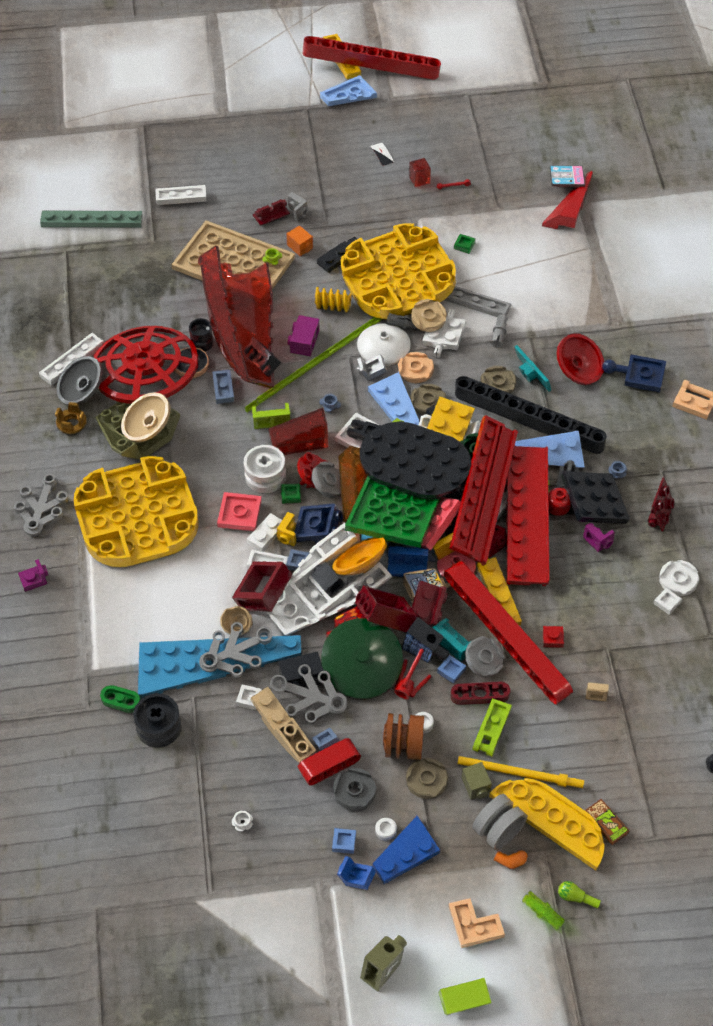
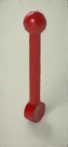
M466 179L464 182L438 183L437 189L441 190L444 187L459 185L470 186L471 181Z

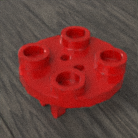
M307 452L299 458L297 469L302 478L300 485L307 484L306 488H315L312 481V471L320 462H325L326 460L311 452Z

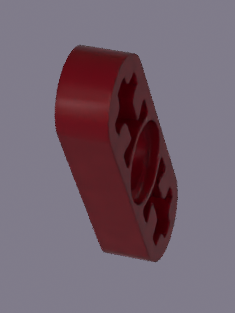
M505 682L456 684L451 689L450 698L457 705L489 704L492 698L506 702L510 697V687ZM479 689L484 690L486 695L478 697L475 695V691ZM499 689L502 690V692L504 693L503 695H500V693L498 692ZM457 692H461L462 697H458Z

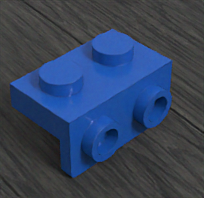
M389 546L388 572L392 576L404 577V573L427 569L428 549Z

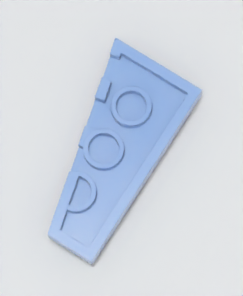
M399 372L368 386V392L392 422L398 418L404 422L419 425L420 421Z
M579 431L520 440L515 443V446L545 448L547 446L548 465L564 466L568 460H572L576 467L585 468Z

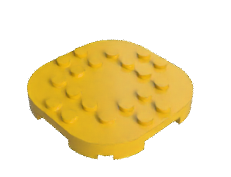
M413 223L395 225L392 232L364 241L362 238L355 240L347 246L345 254L341 256L342 276L350 292L352 291L358 306L365 313L376 318L387 319L389 313L399 316L411 314L414 305L425 299L442 302L453 292L456 285L454 261L448 258L438 241L436 233L425 226L420 228Z
M141 457L140 463L104 472L103 468L97 469L83 478V483L79 488H76L74 493V506L86 548L94 559L108 566L128 567L175 554L186 548L193 541L198 531L197 508L188 487L185 473L176 463L164 461L163 457Z

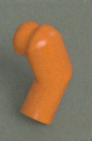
M519 850L509 856L498 851L494 861L509 869H515L527 862L528 855L523 850Z

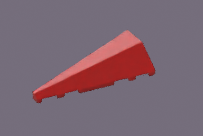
M593 171L588 172L584 176L585 187H574L543 221V227L557 230L559 225L575 228Z

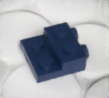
M336 504L301 506L294 532L296 534V542L314 541L315 544L320 542L338 528L339 522L343 521L342 511L339 510Z

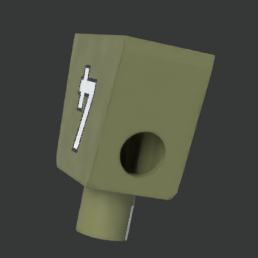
M397 935L393 940L385 936L364 957L360 979L378 992L399 967L404 952L403 948L407 945L406 940L400 935Z

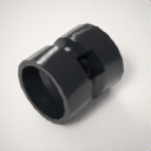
M199 318L193 320L189 324L190 340L196 348L206 352L214 344L212 325L207 319Z

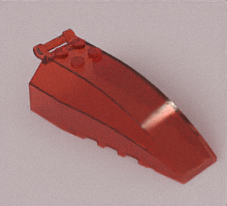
M214 246L198 258V264L201 265L208 317L214 337L226 361L243 381L271 389L274 387V372L267 377L248 358L253 349L248 354L244 353L246 346L252 341V337L264 344L270 351L271 344H273V337H271V329L273 328V322H271L273 292L269 265L265 263L250 273L233 275L231 265L225 262L221 263L219 247Z

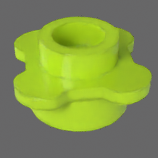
M270 248L266 250L262 260L265 263L277 265L279 259L282 258V253L275 248Z

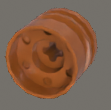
M388 713L383 735L386 758H391L393 748L396 749V758H400L402 749H406L407 759L421 760L424 716L410 715L408 724H404L402 714H399L398 723H394V714Z

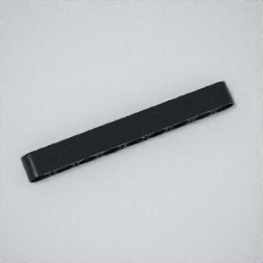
M460 376L455 381V396L459 400L547 435L579 431L582 449L595 454H600L605 449L607 435L601 429L467 376Z

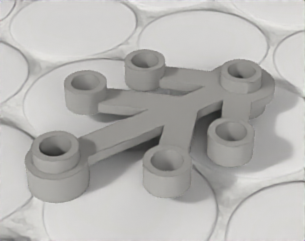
M46 474L42 479L43 490L38 502L33 497L29 486H23L20 489L21 497L26 499L34 511L33 517L26 511L25 502L18 501L14 504L15 512L20 514L25 521L24 531L29 536L36 537L40 535L43 526L63 517L62 508L57 506L66 504L69 501L66 492H59L55 499L47 503L50 492L58 487L57 477L53 474ZM51 510V514L41 518L42 514Z
M235 622L231 625V634L225 650L218 654L219 645L225 641V634L219 630L215 631L209 652L204 653L200 657L199 665L201 669L206 672H213L219 669L231 673L234 678H240L243 675V667L239 664L231 665L222 662L227 658L249 664L254 670L261 667V658L259 656H250L240 652L259 643L263 645L270 643L272 640V630L266 626L260 627L256 632V636L236 645L238 636L243 633V625ZM234 627L240 628L239 631H234L233 629ZM221 635L222 639L217 640L215 637ZM266 635L268 638L264 640L261 639V636ZM211 660L213 664L207 665L206 662ZM257 660L259 664L253 665L252 661ZM235 669H240L241 672L236 674L233 671Z
M303 664L298 668V674L304 678L309 689L287 682L286 678L282 675H275L270 681V687L276 692L286 690L306 697L295 704H288L285 707V711L289 716L296 715L297 711L317 701L326 704L315 711L309 710L305 713L304 718L308 723L315 722L318 717L330 711L339 714L347 708L346 697L341 693H336L330 681V674L327 671H321L317 679L320 683L324 684L328 696L320 693L310 673L311 668L307 664ZM302 667H306L308 669L307 674L301 673ZM322 673L327 675L326 681L320 679ZM280 680L282 686L278 688L274 685V682ZM334 700H339L341 705L335 707L333 705ZM289 706L295 708L293 714L288 713L287 709ZM308 713L314 714V720H308Z

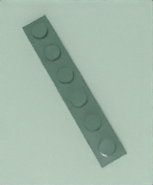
M42 210L40 225L41 227L141 228L143 214L142 211Z

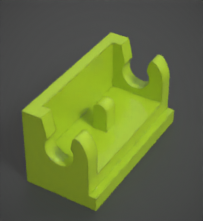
M285 403V409L257 412L256 406H252L254 429L291 426L289 403Z
M485 978L446 987L438 992L444 1014L446 1015L492 1003Z

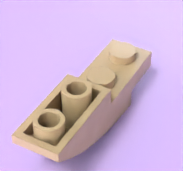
M269 687L251 697L250 700L261 714L262 721L298 763L316 752V749L293 717H289Z

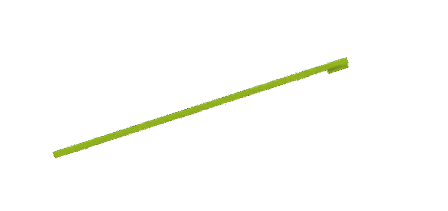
M372 318L258 396L257 399L245 406V411L248 413L252 410V406L257 407L360 336L366 328L376 325L383 319Z

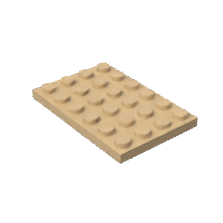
M205 221L171 265L175 271L263 303L295 259V253ZM275 248L282 253V258L279 259L277 265L263 262L262 258L265 256L266 250Z

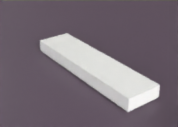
M91 333L40 371L39 376L51 386L58 382L61 373L68 364L79 357L92 356L104 344V341Z

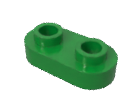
M114 685L104 687L100 693L101 701L105 706L127 713H133L135 706L140 701L138 693Z

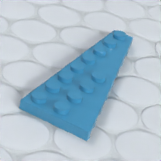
M301 635L272 636L270 643L265 645L259 643L240 653L259 656L261 658V667H264L265 664L301 656ZM229 638L219 645L217 654L225 650ZM238 638L236 645L250 638ZM213 639L139 642L138 695L140 698L153 693L162 694L163 691L172 688L181 689L184 685L197 682L200 684L226 677V674L230 673L219 669L213 672H206L201 669L199 665L200 657L204 653L209 652ZM229 658L222 661L231 665H241L243 672H245V669L251 668L249 664ZM209 660L206 662V664L212 665L213 662ZM257 660L252 661V664L257 665L259 664V662ZM235 669V670L233 671V672L239 671V673L241 672L240 669Z

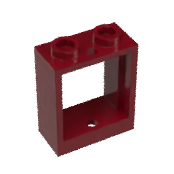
M253 561L232 599L238 606L248 611L272 612L292 574L283 562ZM264 576L270 577L262 593L255 592Z
M363 585L361 591L356 596L355 603L369 622L407 632L417 618V614L404 597Z

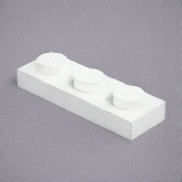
M205 185L156 189L157 205L207 201Z

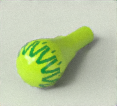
M564 881L558 888L559 896L565 901L583 902L597 909L600 905L601 900L585 894V891L581 890L571 881Z

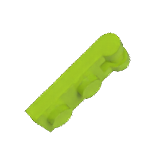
M492 698L475 739L473 751L479 752L480 750L485 752L487 756L493 757L512 705ZM483 739L489 740L490 744L482 743Z

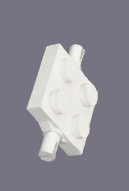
M451 309L448 310L446 322L442 328L433 332H425L422 340L423 345L435 348L434 357L439 358L442 350H458L466 326V320L454 318L456 313L454 309H452V312Z

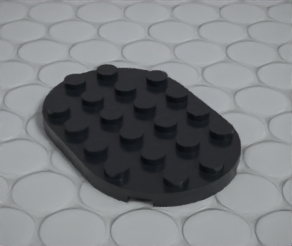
M404 421L391 422L375 428L365 437L360 447V461L364 472L370 479L381 485L422 499H440V496L456 493L466 484L471 467L469 452L457 439Z

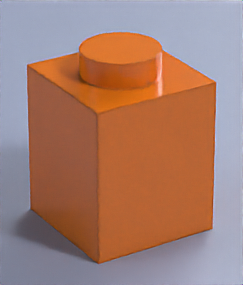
M300 225L286 233L287 246L299 256L313 249V236Z

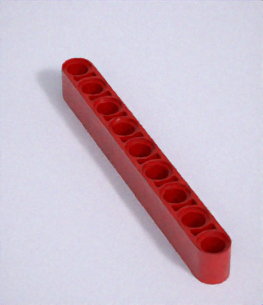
M306 36L303 41L302 54L309 58L433 80L437 79L440 73L441 61L437 58L314 36Z
M459 561L443 572L445 579L553 704L557 705L573 693L570 683L464 562Z

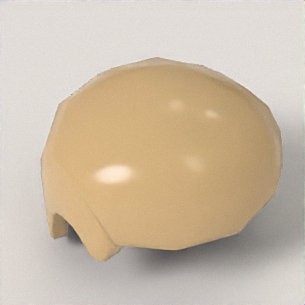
M241 606L226 608L220 617V625L224 632L230 635L231 625L239 622L243 625V633L241 635L249 632L253 625L252 615ZM234 627L233 630H234V631H239L240 628H239V627Z

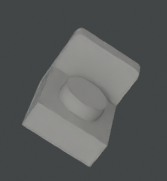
M291 192L288 195V207L294 211V220L298 222L308 213L307 201Z

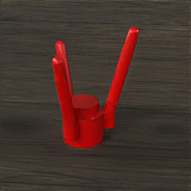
M423 649L419 650L404 679L403 676L408 660L404 659L402 670L394 687L395 694L402 699L414 698L416 693L432 677L428 675L415 688L414 682L410 679L424 652Z

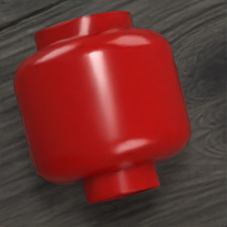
M558 487L550 490L548 493L549 512L556 516L567 514L571 508V502L566 489Z

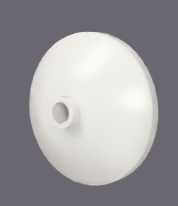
M385 323L366 328L360 334L357 342L358 352L364 360L368 361L381 354L386 366L399 363V360L410 352L411 346L410 338L403 329Z

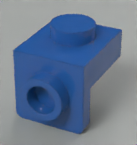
M345 856L342 864L339 866L337 875L346 886L368 890L376 870L373 866L354 863L350 857Z

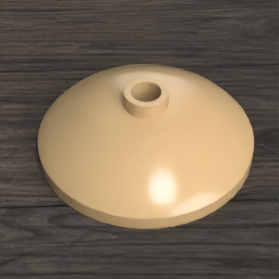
M155 392L145 394L136 399L128 407L122 419L121 428L124 436L133 442H144L158 435L166 426L170 416L171 408L168 399L164 395Z

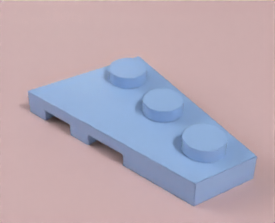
M359 75L320 92V98L328 106L377 98V92Z

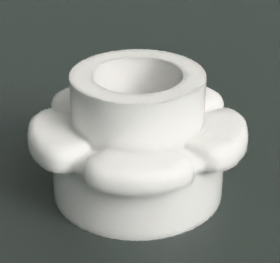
M239 811L232 818V825L239 832L249 830L253 825V817L246 811Z

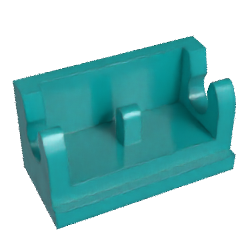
M445 618L432 628L443 635L444 638L441 646L450 651V654L455 659L462 662L466 659L465 652L470 642L452 628L448 623L449 620Z

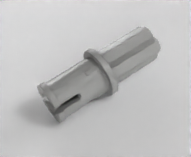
M505 314L498 315L496 326L493 327L494 334L491 345L495 346L497 342V348L502 346L503 337L507 333L508 317Z

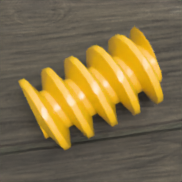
M316 287L315 304L317 309H320L323 305L324 310H327L330 306L331 311H334L336 307L338 312H341L342 308H344L345 312L349 311L352 291L347 295L346 290H344L341 295L339 289L333 294L332 288L326 293L325 288H323L322 292H319V287Z

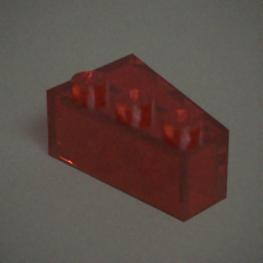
M323 408L269 428L271 446L278 448L283 455L328 448V427Z

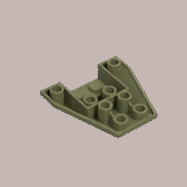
M116 402L95 417L113 451L121 456L140 460L141 457L151 455L172 440L181 416L179 412L171 408L166 426L154 438L144 442H133L124 436L121 428L123 416L131 404Z

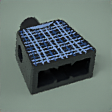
M418 617L407 631L401 647L402 650L415 657L418 655L419 650L423 649L424 652L420 659L427 663L434 656L444 662L450 651L440 646L444 638L443 635Z

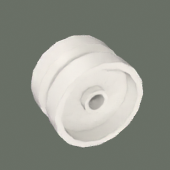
M271 445L256 446L247 452L244 457L247 486L255 492L267 494L280 489L281 484H284L286 481L285 457L283 453Z

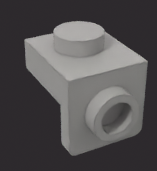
M381 354L366 362L361 357L357 358L359 364L357 366L358 372L361 376L364 375L368 381L387 372L385 361Z

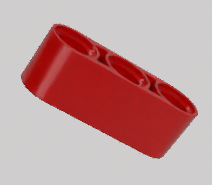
M345 738L302 760L298 765V769L307 784L311 786L354 765L360 760L361 755L351 739Z

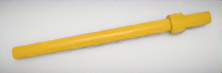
M463 756L458 757L457 764L471 766L482 762L485 769L557 783V786L566 787L567 785L583 789L584 780L571 778L566 774L559 773V775Z

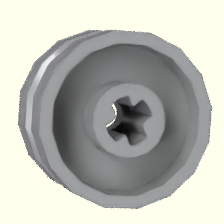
M500 794L482 809L476 817L472 829L481 837L487 836L486 842L494 850H499L519 833L528 815L519 807L513 808V801L505 794Z

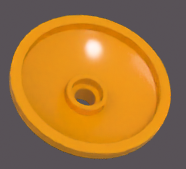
M371 537L354 544L336 558L332 565L334 572L339 575L366 573L379 562L385 553L387 542L383 537Z

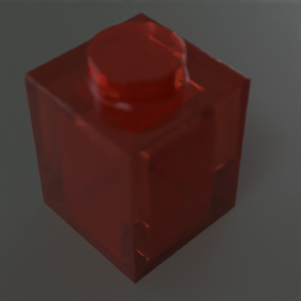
M425 158L409 162V177L414 187L430 184L431 168Z

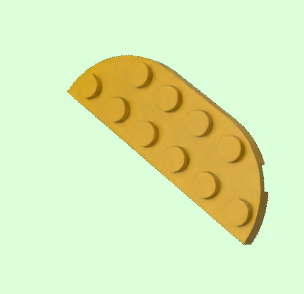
M529 778L505 781L490 792L489 797L492 799L500 794H505L513 801V808L519 807L528 815L526 823L595 871L598 869L604 853L602 831L595 819L578 805L545 783Z

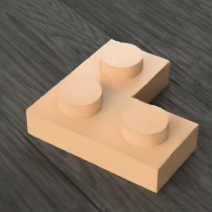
M471 898L449 903V910L461 948L504 938L505 933L499 914L476 918Z

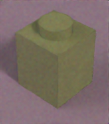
M480 762L462 768L461 778L470 799H482L488 796L491 792L492 783L483 763Z

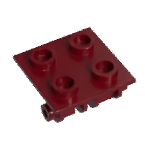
M662 477L647 520L650 527L660 526L662 532L666 524L669 523L670 512L675 506L674 498H672L670 493V487L667 485L664 477Z

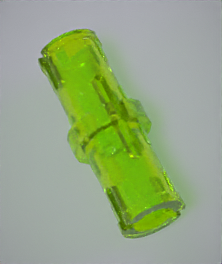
M529 891L522 899L523 903L537 913L536 916L539 919L543 918L556 931L559 930V926L561 927L564 924L565 919L550 908L551 905L548 902L544 903L532 891Z

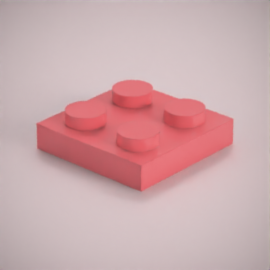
M224 492L217 521L218 528L254 531L257 527L262 496Z

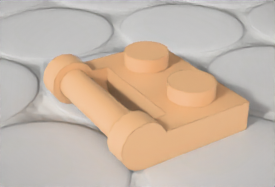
M684 380L672 407L707 420L713 408V391ZM688 390V391L697 393V394H699V395L708 397V398H710V400H707V399L701 398V397H699V396L690 394V393H688V392H686V391Z

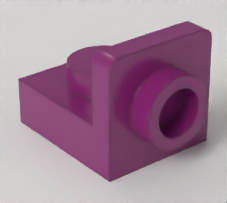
M590 522L585 526L583 538L597 552H600L604 548L608 549L613 544L615 532L611 530L604 535L600 528L595 527Z
M39 559L35 560V567L18 572L25 592L47 584L46 576L49 574L45 564L41 565Z

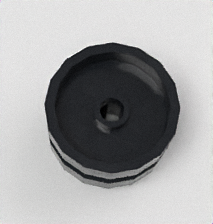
M150 694L142 698L135 706L133 712L137 735L144 744L160 748L170 745L179 737L182 725L179 708L173 698L165 694Z

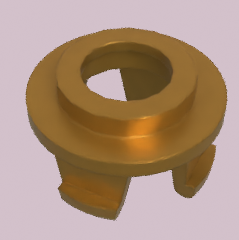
M69 402L68 409L64 411L61 408H57L55 412V417H57L56 425L61 432L74 434L80 432L86 426V415L79 409L78 403ZM70 419H76L78 421V424L73 426L71 422L67 421Z

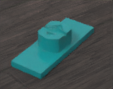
M516 345L514 348L517 357L523 363L519 366L521 374L526 377L528 382L537 378L550 392L552 389L547 377Z

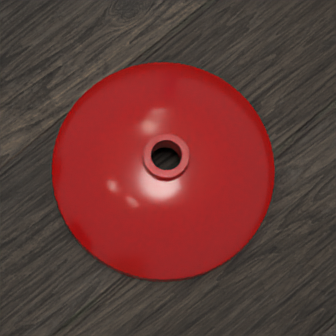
M570 334L564 337L558 344V364L570 380L577 384L590 385L601 378L604 372L602 368L604 358L601 350L593 340L582 334Z

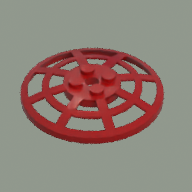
M142 326L123 331L107 340L94 355V358L100 363L106 362V368L110 374L101 382L98 390L106 397L126 404H132L136 399L145 395H140L142 385L153 384L161 380L168 387L155 393H160L168 398L182 390L192 380L198 368V354L194 343L180 331L163 326ZM154 331L173 334L177 337L170 338L169 336H166L164 334L154 333ZM144 336L143 341L136 343H132L129 341L131 339ZM152 336L159 337L165 341L155 343L151 341ZM186 341L189 344L192 358L181 356L177 342ZM117 342L106 356L100 357L108 346ZM120 345L127 347L123 353L113 354ZM172 345L175 355L164 353L163 348ZM121 360L122 366L114 371L111 361ZM165 360L173 361L167 370L164 371L161 368ZM180 362L190 364L187 372L176 383L169 377L176 370ZM126 371L135 376L134 379H128L120 375ZM157 373L155 377L142 379V376ZM114 380L123 384L133 385L132 395L116 392L108 388V386Z

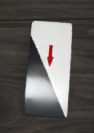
M383 143L370 146L376 153L382 166L394 162Z

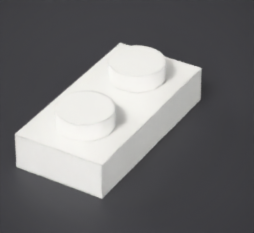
M270 513L247 538V543L263 552L277 537V528L282 520Z

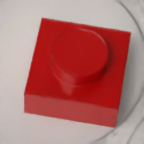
M543 626V647H564L563 626Z

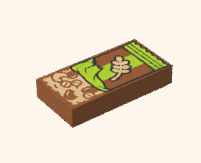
M602 799L585 810L595 819L602 831L601 833L612 846L629 834L630 830Z

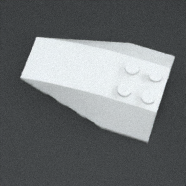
M345 523L312 547L309 551L310 554L298 564L299 567L292 574L272 612H266L285 636L356 604V596L361 591L363 585L377 589L392 578V575L380 562L366 573L358 575L337 574L345 585L332 597L315 581L311 574L314 573V570L319 565H323L326 562L332 568L334 561L342 552L358 543V539L353 532L345 531Z

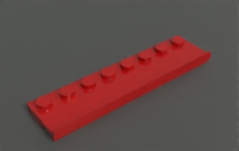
M487 415L481 420L471 467L449 548L481 563L482 566L487 564L518 434L517 430L512 431L506 428L505 424Z
M547 446L545 448L514 447L507 476V584H542V586L549 584Z

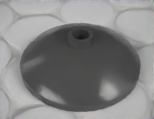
M82 356L68 364L58 379V398L66 405L69 402L78 403L79 405L89 400L97 392L102 381L103 370L100 362L92 356Z

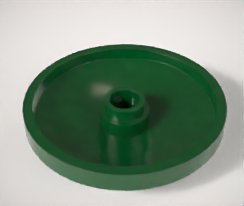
M357 618L345 621L331 631L323 645L321 664L323 670L330 674V681L337 692L351 699L368 700L383 695L396 683L402 670L403 653L397 637L388 627L369 622L366 618Z

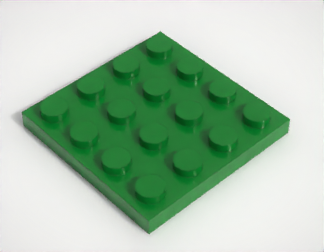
M367 476L345 524V531L375 538L383 537L388 541L421 548L440 499L418 498L381 485Z

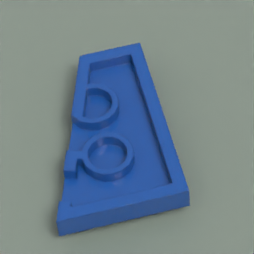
M416 816L373 862V867L383 884H386L440 854V849L419 817Z

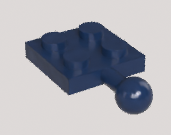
M631 354L628 366L618 365L615 361L608 359L604 361L602 368L607 374L614 373L615 371L627 373L624 386L660 393L666 361Z

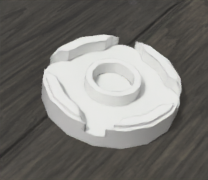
M678 560L677 562H667L662 567L659 581L664 590L667 588L677 596H686L696 590L699 576L697 569L691 563Z

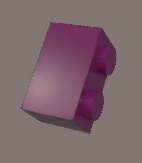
M298 316L297 322H294L292 326L293 333L288 337L287 344L290 345V353L311 357L320 331L318 318Z

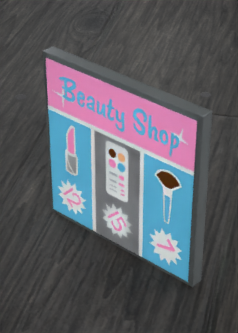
M583 166L549 167L551 186L585 187Z

